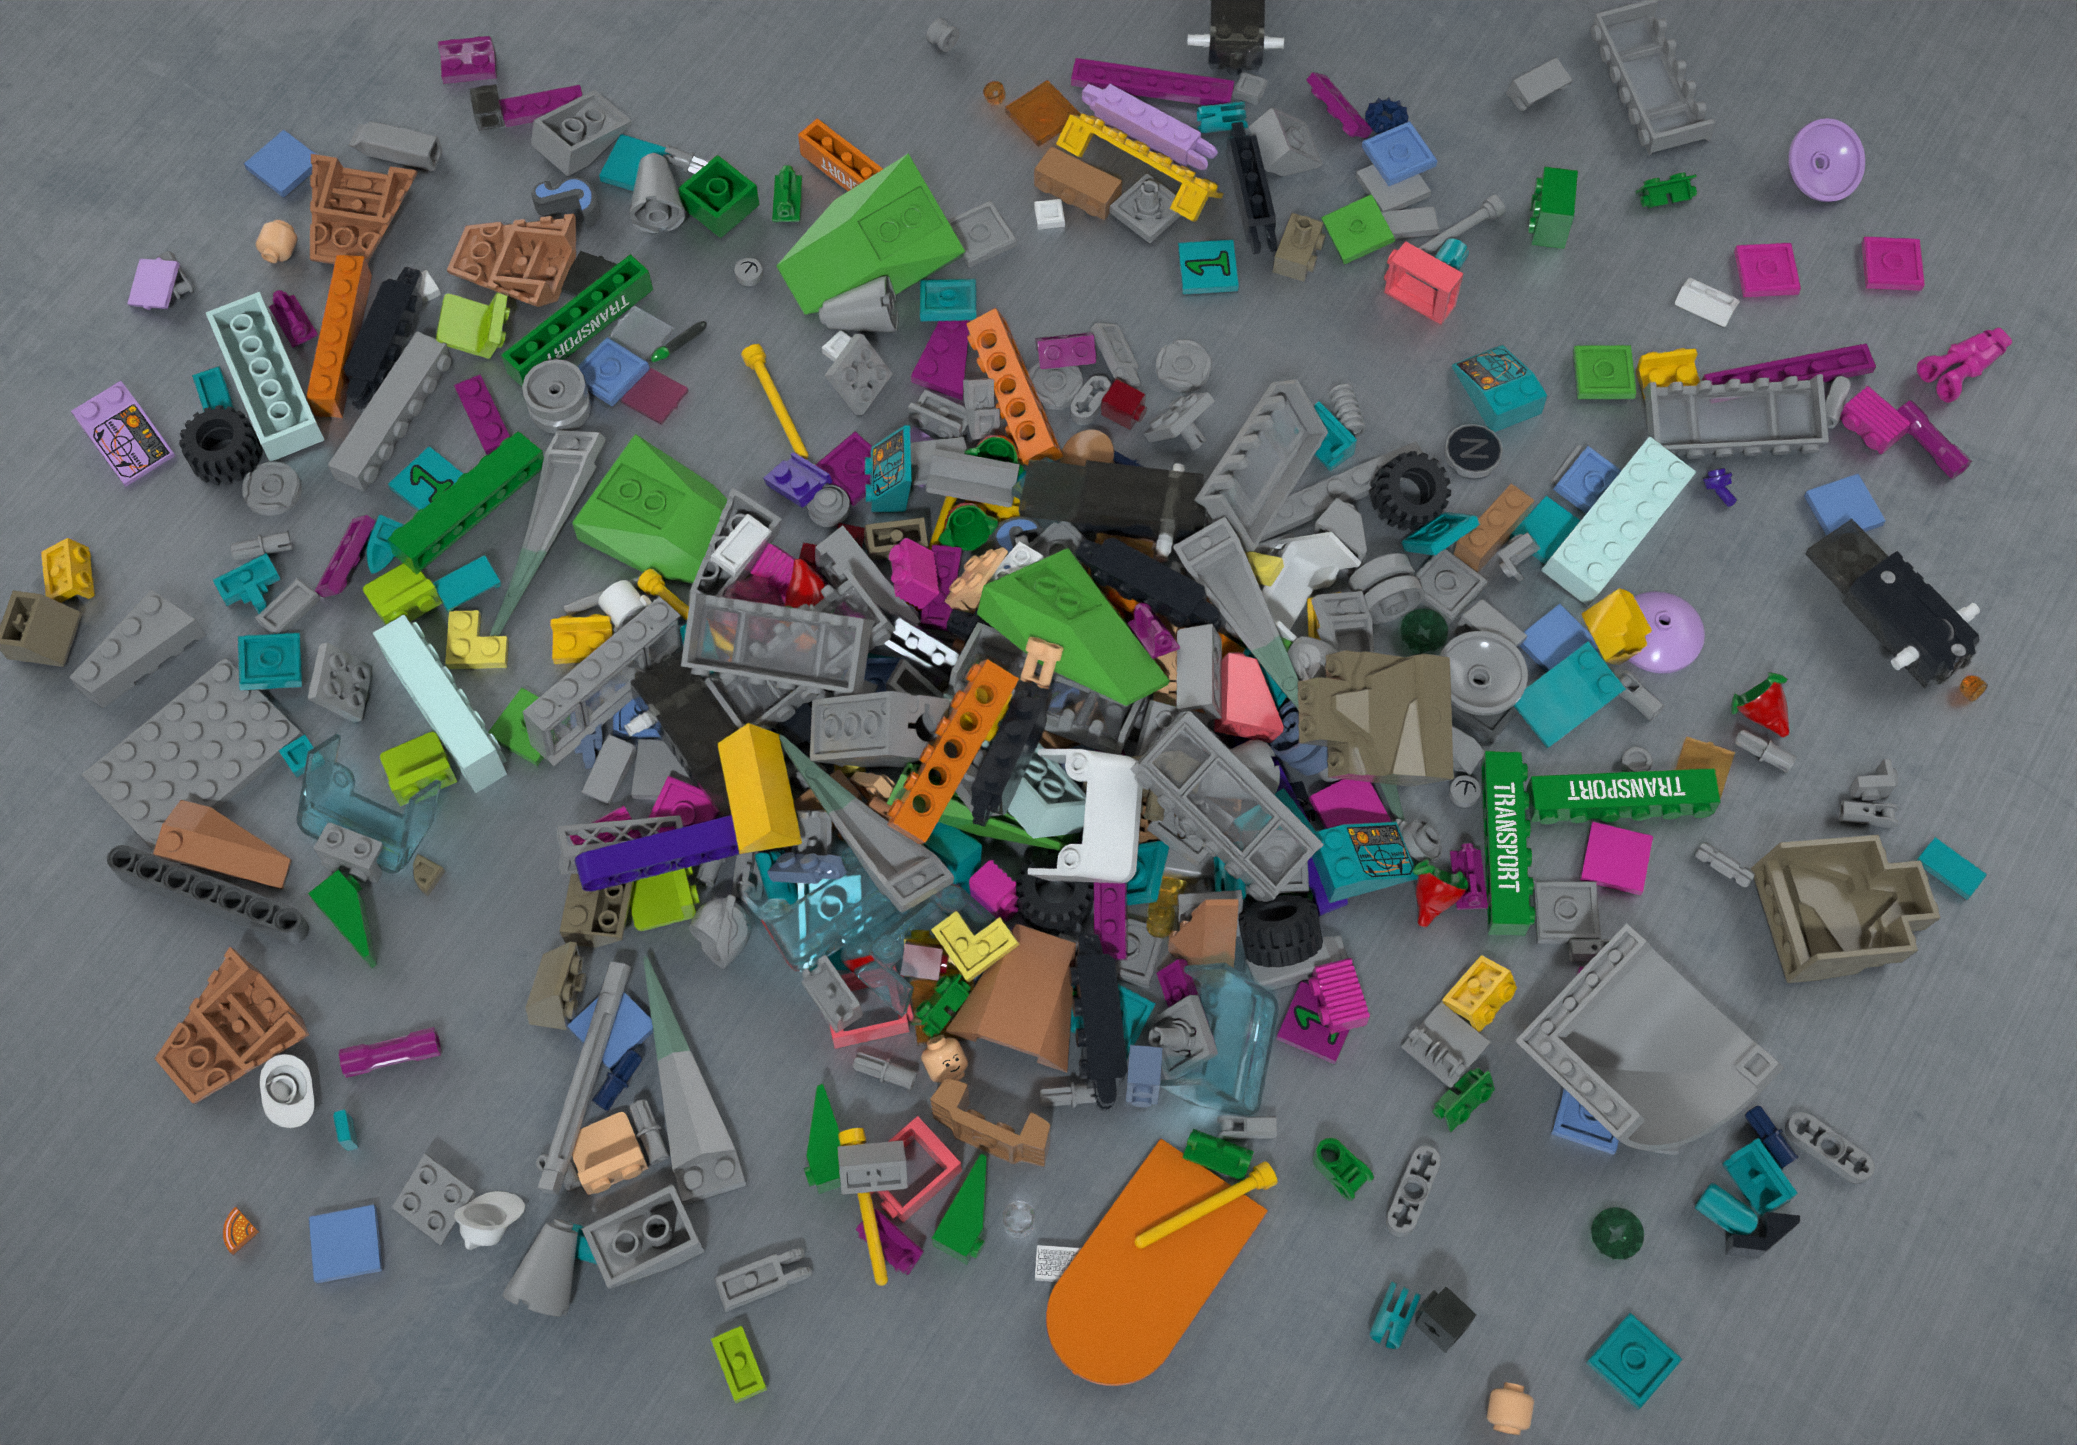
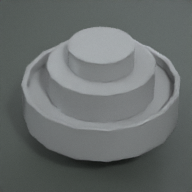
M824 485L823 489L818 491L813 500L807 504V510L811 520L817 525L834 527L847 519L850 513V501L847 493L840 487Z
M1414 819L1403 828V840L1411 858L1419 862L1428 859L1429 864L1439 859L1442 855L1440 836L1435 828L1421 819Z

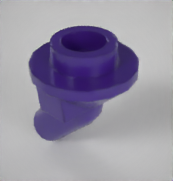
M1725 468L1708 471V477L1703 478L1706 488L1714 489L1715 493L1728 507L1733 506L1737 499L1726 488V485L1732 484V472L1726 473Z

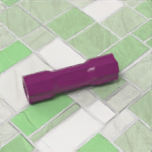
M1909 400L1897 410L1912 423L1906 433L1912 435L1935 458L1936 464L1951 479H1955L1969 467L1972 460L1957 445L1952 444L1929 421L1928 416L1913 400Z
M435 1027L411 1032L407 1036L378 1043L360 1044L339 1049L340 1066L346 1078L369 1073L374 1069L411 1060L420 1061L441 1056L440 1039Z

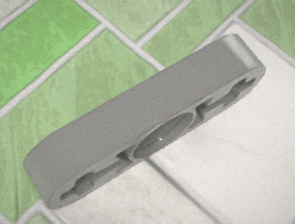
M1799 1112L1794 1114L1786 1123L1785 1133L1791 1142L1847 1181L1861 1184L1873 1175L1875 1164L1870 1155L1812 1115ZM1801 1122L1807 1125L1805 1128L1806 1132L1802 1135L1796 1132L1798 1129L1797 1125ZM1817 1132H1819L1821 1135L1816 1139L1814 1144L1810 1143V1141L1814 1138L1813 1136ZM1822 1141H1833L1838 1147V1154L1835 1156L1826 1155L1821 1148ZM1848 1152L1849 1155L1845 1158L1846 1160L1842 1164L1838 1161ZM1857 1161L1863 1164L1862 1171L1858 1174L1853 1171V1164Z
M1421 1146L1414 1151L1387 1214V1229L1397 1237L1408 1236L1414 1230L1438 1173L1441 1157L1433 1147ZM1427 1155L1430 1157V1163L1434 1167L1429 1165L1423 1177L1417 1175L1421 1166V1161L1417 1158L1423 1159ZM1409 1183H1416L1422 1188L1423 1195L1416 1200L1410 1199L1406 1196L1404 1187ZM1405 1205L1410 1207L1406 1216V1221L1410 1225L1404 1224L1400 1228L1396 1226L1397 1220L1393 1216L1399 1217Z

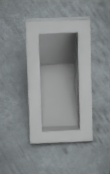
M900 659L886 682L887 691L909 693L911 696L943 697V694L905 659Z

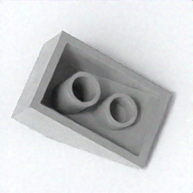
M593 90L535 119L533 122L531 145L565 175L570 176L589 166L620 134L631 126L632 121L596 90Z
M673 1184L582 1228L608 1289L673 1268L705 1252Z

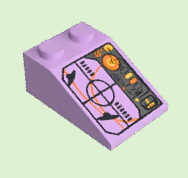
M122 381L117 382L71 411L84 433L125 487L175 456Z

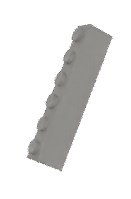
M420 332L415 333L329 462L328 467L335 480L363 492L366 491L369 484L376 480L379 469L385 461L390 459L394 446L400 438L405 436L411 420L420 413L427 396L434 392L437 381L442 373L449 369L452 358L446 343H439L436 339Z

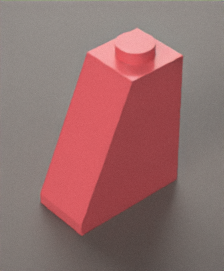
M1228 653L1222 659V718L1215 719L1214 731L1272 743L1283 733L1284 726L1258 660L1246 657L1243 653Z

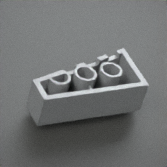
M732 487L725 508L719 518V523L710 540L706 555L691 587L688 606L691 593L731 598L750 573L768 542L772 543L779 534L782 518ZM749 514L772 531L771 536L737 575L733 577L711 561V555L744 517ZM708 609L707 618L714 621L721 611Z
M151 589L69 678L81 694L104 708L136 685L135 681L145 674L151 675L159 669V664L172 655L174 657L185 651L184 647L193 640L198 642L206 634L195 618Z

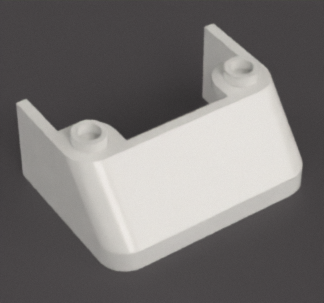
M1332 532L1282 539L1275 543L1268 551L1267 555L1283 559L1284 568L1271 587L1258 585L1279 635L1294 643L1298 638L1290 629L1313 590L1330 587L1335 582L1339 569L1360 566L1361 561ZM1226 622V624H1225L1226 630H1227L1233 637H1235V638H1237V639L1240 640L1239 636L1234 632V630H1233V629L1230 627V625Z
M1038 749L1039 756L1057 763H1066V772L1070 778L1079 782H1087L1082 844H1069L1065 846L1058 855L1057 869L1028 868V875L1048 881L1126 883L1131 880L1135 875L1137 867L1143 787L1136 782L1135 774L1130 769L1138 760L1129 756L1083 749Z

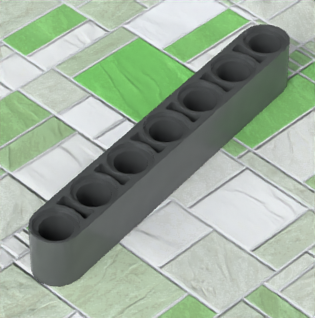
M118 845L108 853L107 864L124 882L287 943H300L309 933V925L306 920L292 906L128 845ZM130 860L128 865L121 867L125 861ZM158 870L154 876L148 878L152 871ZM186 880L181 887L175 888L178 882ZM213 890L209 897L203 898L206 892ZM241 900V903L236 908L230 909L235 901ZM269 911L266 917L258 919L260 913ZM297 921L293 928L285 929L288 923Z

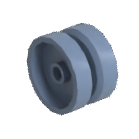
M1291 701L1278 711L1284 726L1283 733L1272 743L1267 744L1272 748L1276 757L1287 762L1290 767L1306 776L1318 774L1328 767V747L1299 743V710Z

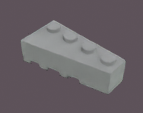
M843 525L815 547L816 570L835 590L848 580L842 572L848 568L858 578L876 604L893 614L897 612L920 626L921 617L917 610L911 605L908 606L903 599L900 600V597H895L894 586L888 582ZM858 592L846 600L855 612L864 614L867 619L875 620V625L880 623ZM888 647V648L892 651V653L895 652V650H893L892 648Z

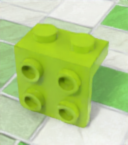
M450 293L446 294L442 300L436 341L446 343L447 347L490 359L497 347L502 348L506 332L502 331V326L506 324L510 308L506 307L508 296L496 293L488 306Z
M404 563L363 587L364 594L385 625L402 615H405L408 621L411 622L442 604L431 580L426 579L422 571L416 575Z
M435 732L426 733L380 754V760L389 779V786L400 807L458 782L439 737Z
M692 867L634 881L630 908L635 928L638 931H645L694 917L696 913L695 904L700 903L696 884L690 886L688 876L693 875Z

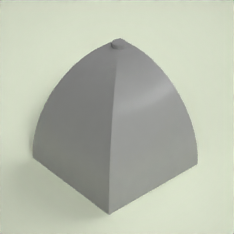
M1627 923L1515 1040L1617 1140L1629 1147L1640 1150L1669 1149L1694 1141L1710 1133L1744 1109L1784 1069L1775 1058L1753 1041L1652 948V945Z

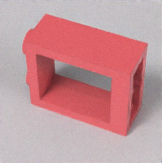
M1405 241L1399 250L1394 249L1387 260L1389 269L1384 276L1386 281L1384 293L1442 325L1456 306L1464 273Z
M895 963L857 971V976L853 972L840 975L851 991L891 983L899 1020L845 1032L842 1029L838 1033H835L830 1026L835 1049L909 1032L908 1022L913 1020L910 1002H903L901 992L907 991L904 976L900 975V973L897 974Z
M918 1116L888 1142L903 1141L905 1148L915 1139L944 1171L904 1206L888 1190L876 1191V1194L883 1200L880 1204L883 1210L892 1219L897 1216L903 1223L962 1172L961 1162Z

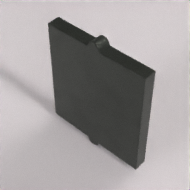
M580 251L568 271L561 288L562 292L576 297L617 264L605 260L603 256L597 257Z

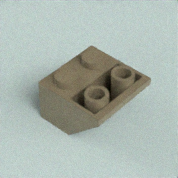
M13 590L0 625V651L9 660L64 667L82 614L42 594Z
M577 873L571 874L559 931L565 944L576 942L577 946L597 948L623 940L634 881L589 892L582 889L579 875Z
M568 942L543 954L525 1007L529 1025L567 1030L570 1018H575L578 1008L576 998L578 992H583L586 984V974L582 973L583 957L579 956L576 942Z

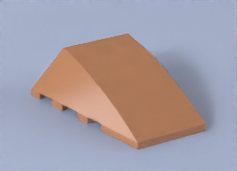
M311 154L312 175H310V186L312 187V201H310V212L312 213V224H310V260L335 265L337 255L364 256L368 264L418 172L416 170L390 166L387 175L344 168L335 157Z
M566 214L563 219L553 220L552 216L540 217V221L526 223L525 219L514 220L513 224L502 225L501 222L466 225L448 265L447 272L536 307L557 302L568 271L576 258V217L574 214Z
M1015 924L1011 932L1020 945L985 970L946 1032L974 1042L979 1037L1038 1057L1037 1063L1067 1073L1073 986H1070L1069 967H1073L1075 962L1076 943Z
M229 947L224 954L226 958L219 969H214L208 978L209 984L201 996L195 998L189 1006L190 1012L184 1021L177 1024L154 1058L193 1104H197L309 1036L303 1018L267 977L232 947Z

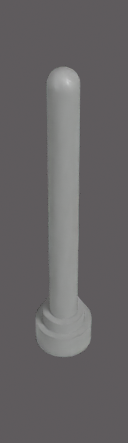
M1492 195L1483 201L1480 210L1418 248L1430 254L1440 248L1447 239L1456 238L1483 220L1499 218L1506 212L1503 201L1499 196Z

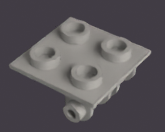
M1440 1002L1419 1027L1416 1026L1411 1031L1409 1038L1401 1048L1451 1089L1491 1042L1445 1004Z
M425 1153L392 1208L439 1245H443L457 1222L454 1218L455 1211L477 1197L475 1196L474 1189Z

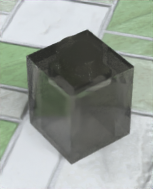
M483 85L470 88L473 115L478 130L483 131L506 127L497 85Z

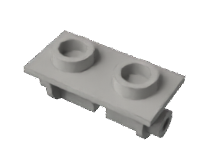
M769 849L737 855L731 895L739 899L762 901L764 885L757 867L755 855L762 852L767 853Z

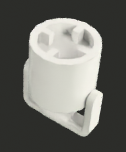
M621 580L609 586L599 597L598 601L600 608L611 618L612 623L615 625L613 628L615 633L652 603L647 596H640L627 580Z

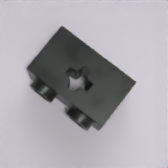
M1445 1287L1439 1294L1433 1290L1422 1302L1421 1307L1417 1311L1420 1317L1416 1326L1446 1353L1469 1328L1477 1314L1449 1288Z

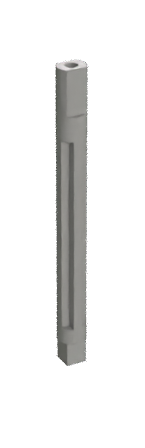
M609 963L538 1188L544 1193L559 1195L631 968L626 964Z

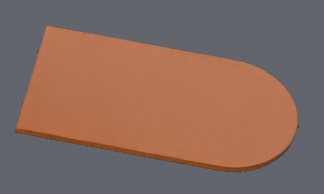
M1163 1139L1158 1141L1060 1277L1048 1301L1046 1327L1053 1350L1061 1362L1074 1375L1095 1384L1105 1386L1128 1385L1154 1373L1168 1358L1268 1212L1267 1209L1244 1194L1144 1248L1136 1247L1134 1241L1138 1235L1231 1186L1203 1166L1183 1159L1184 1153Z

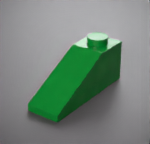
M337 870L308 894L316 906L366 963L373 968L377 963L365 903L358 893L362 888L351 875L345 878Z
M823 1084L817 1085L806 1154L809 1166L803 1168L809 1187L816 1185L819 1194L841 1187L837 1148L840 1146L838 1136L840 1131Z
M980 1154L932 1237V1243L935 1248L968 1265L972 1257L978 1258L986 1242L982 1240L984 1236L987 1156Z

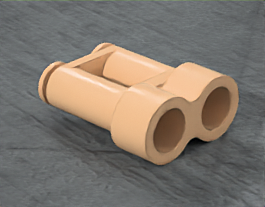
M1029 637L1025 649L1028 653L1020 680L1028 683L1033 681L1037 683L1038 687L1049 689L1056 663L1061 660L1064 648L1060 645L1046 642L1041 638ZM1038 660H1041L1044 663L1038 677L1034 673Z

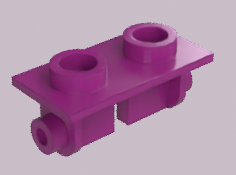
M282 290L275 291L272 299L274 304L268 307L292 348L318 336L295 295L289 296L288 293Z
M1144 603L1137 604L1134 608V620L1127 622V625L1150 657L1154 659L1179 650L1180 646L1158 616L1152 613L1151 607Z
M1471 843L1463 844L1460 851H1450L1452 874H1457L1460 871L1468 880V890L1456 902V909H1488L1481 850L1475 849Z
M874 1209L884 1259L894 1267L896 1272L901 1271L903 1274L909 1275L924 1251L878 1209ZM862 1221L857 1226L856 1231L859 1233L858 1238L867 1242Z

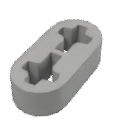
M1093 376L1084 384L1070 405V417L1073 422L1079 425H1087L1094 421L1100 413L1101 400L1111 387V383L1106 377ZM1102 387L1103 391H1098L1093 397V388L1097 390ZM1088 404V412L1078 413V409L1083 410Z

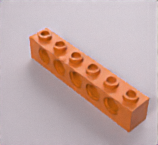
M994 308L968 322L966 325L970 335L967 336V339L973 350L978 351L980 357L976 358L982 372L987 373L988 378L994 379V396L996 395L998 403L995 406L1000 409L1001 418L1006 419L1008 423L1005 431L1010 440L1015 442L1018 447L1016 450L1020 464L1022 466L1026 464L1032 471H1037L1062 458L1063 453L1006 319ZM1022 411H1025L1022 416L1018 417ZM1035 433L1034 437L1028 440V438Z
M988 659L980 662L979 665L974 663L965 678L969 681L964 691L959 690L950 703V706L953 707L948 719L943 717L934 732L938 735L933 745L928 744L919 757V761L922 762L917 773L914 771L910 773L903 785L906 792L902 799H896L887 813L891 817L887 825L918 844L926 843L1019 680V678ZM977 688H982L986 691L988 699L985 704L977 701L975 697ZM962 715H967L972 720L970 731H966L961 727L960 717ZM946 742H951L956 746L957 754L954 758H950L945 754L944 745ZM931 769H936L941 774V782L938 786L933 785L929 781L928 774ZM915 796L922 797L926 803L923 813H918L913 808L912 802Z

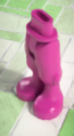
M1999 327L1992 331L1985 330L1983 333L1972 336L1958 344H1952L1946 355H1933L1923 358L1917 363V373L1923 381L1928 383L1941 376L1936 386L1937 394L1944 402L1951 403L1960 397L1963 380L1966 377L1982 375L1983 370L2006 352V348L2012 344V339ZM1961 363L1960 367L1942 375L1953 364Z

